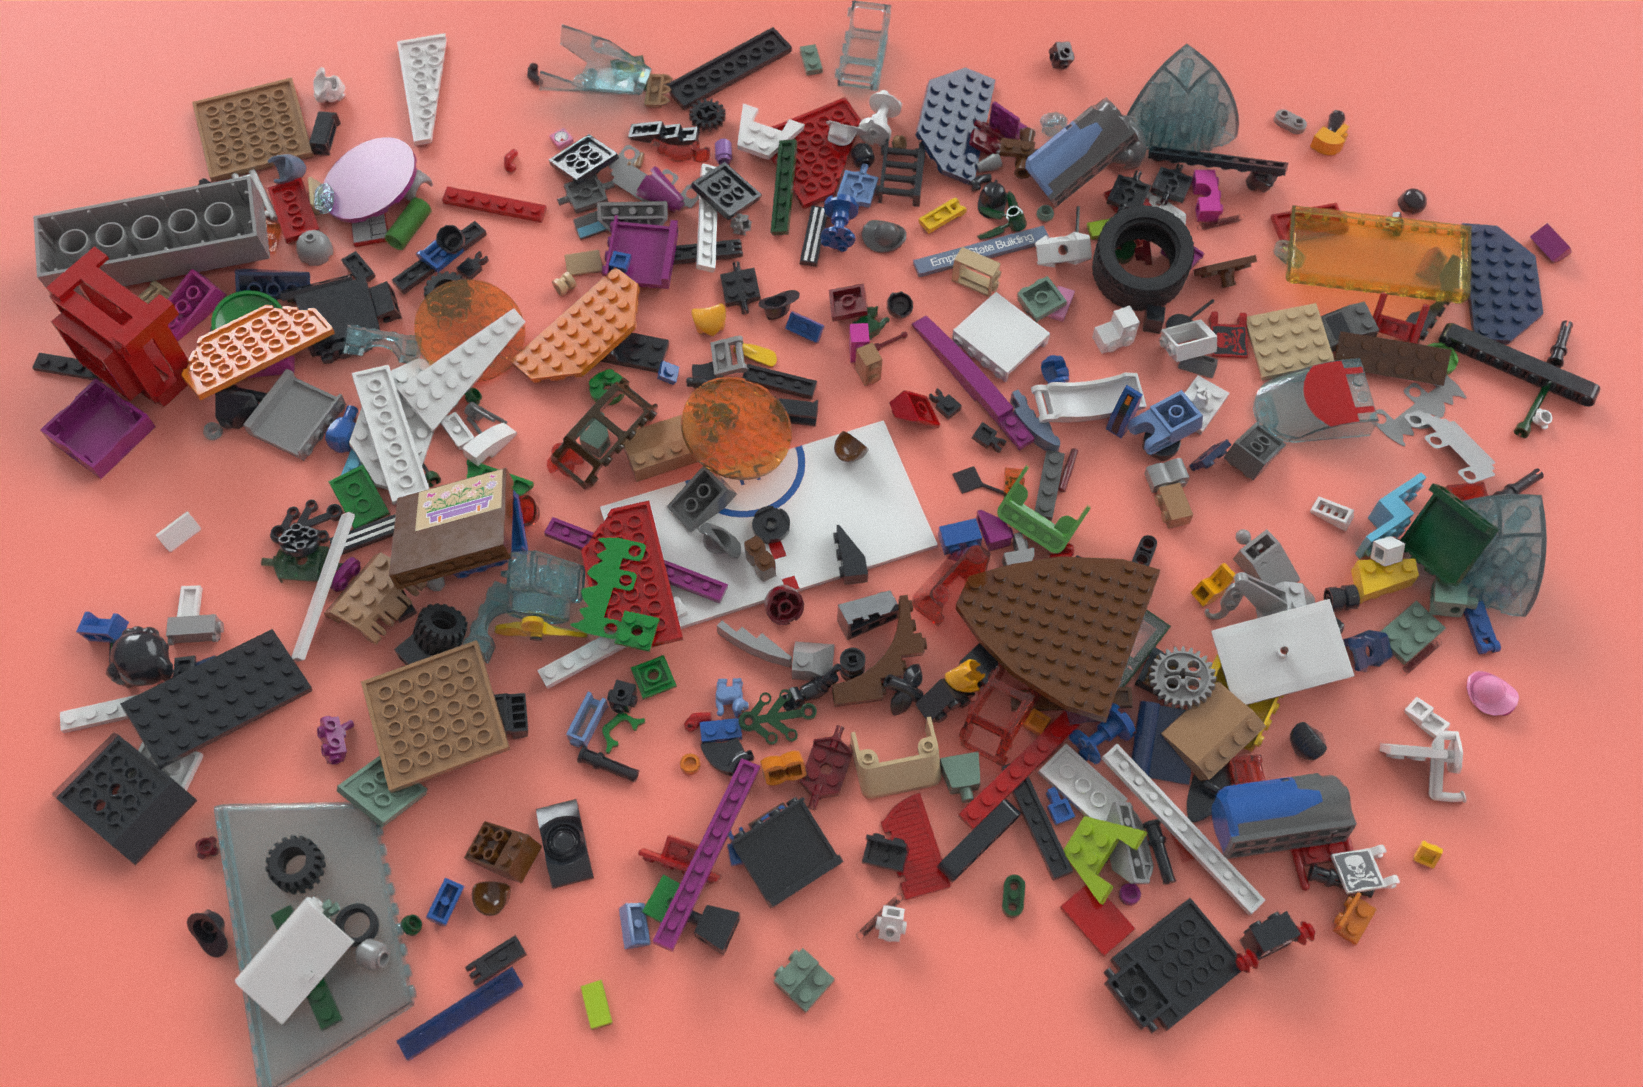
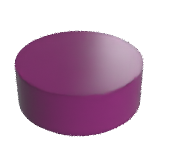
M1126 883L1119 891L1121 902L1128 906L1135 905L1141 897V891L1135 884Z

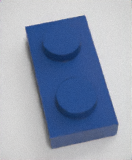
M793 311L790 313L785 329L817 343L820 340L825 325Z
M739 718L700 722L702 743L730 741L737 737L741 740L742 732L738 723Z

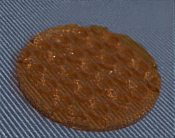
M454 280L435 288L421 302L415 317L414 335L421 355L431 366L513 308L522 318L523 316L514 300L500 288L480 280ZM525 325L510 340L504 350L499 353L493 363L488 366L477 382L498 377L511 368L513 357L522 350L524 345Z
M721 377L703 383L689 396L681 416V431L685 444L701 465L717 475L735 480H752L763 477L774 471L782 463L789 451L792 440V427L789 416L778 399L776 400L765 387L758 383L754 384L745 381L746 379Z

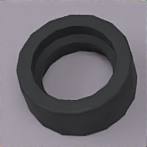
M354 903L347 905L336 917L335 925L345 934L344 926L350 916L356 913H363L369 918L370 925L368 930L360 937H350L355 941L350 947H357L367 939L374 940L378 934V917L365 904Z

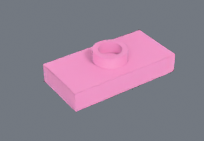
M1058 286L1057 289L1066 299L1067 305L1047 317L1064 322L1075 291Z

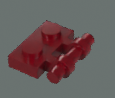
M976 120L974 126L978 129L975 128L971 132L969 145L988 156L993 153L999 154L1001 143L998 140L1001 141V138H1005V135L1000 130L989 127L988 123Z

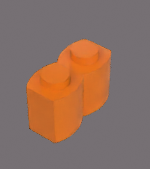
M789 751L781 756H768L760 761L766 785H778L786 780H798L807 775L805 764L799 751Z

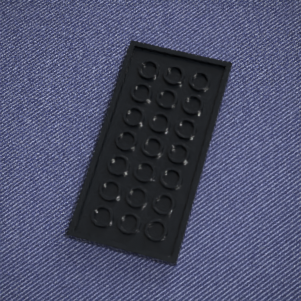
M271 629L120 703L158 768L162 769L312 692V687L274 630Z

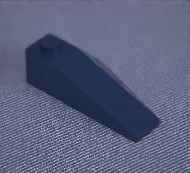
M235 269L236 292L258 291L271 296L276 301L282 299L280 291L310 284V272Z

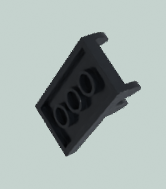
M631 333L600 362L658 373L660 363L665 360L669 340Z

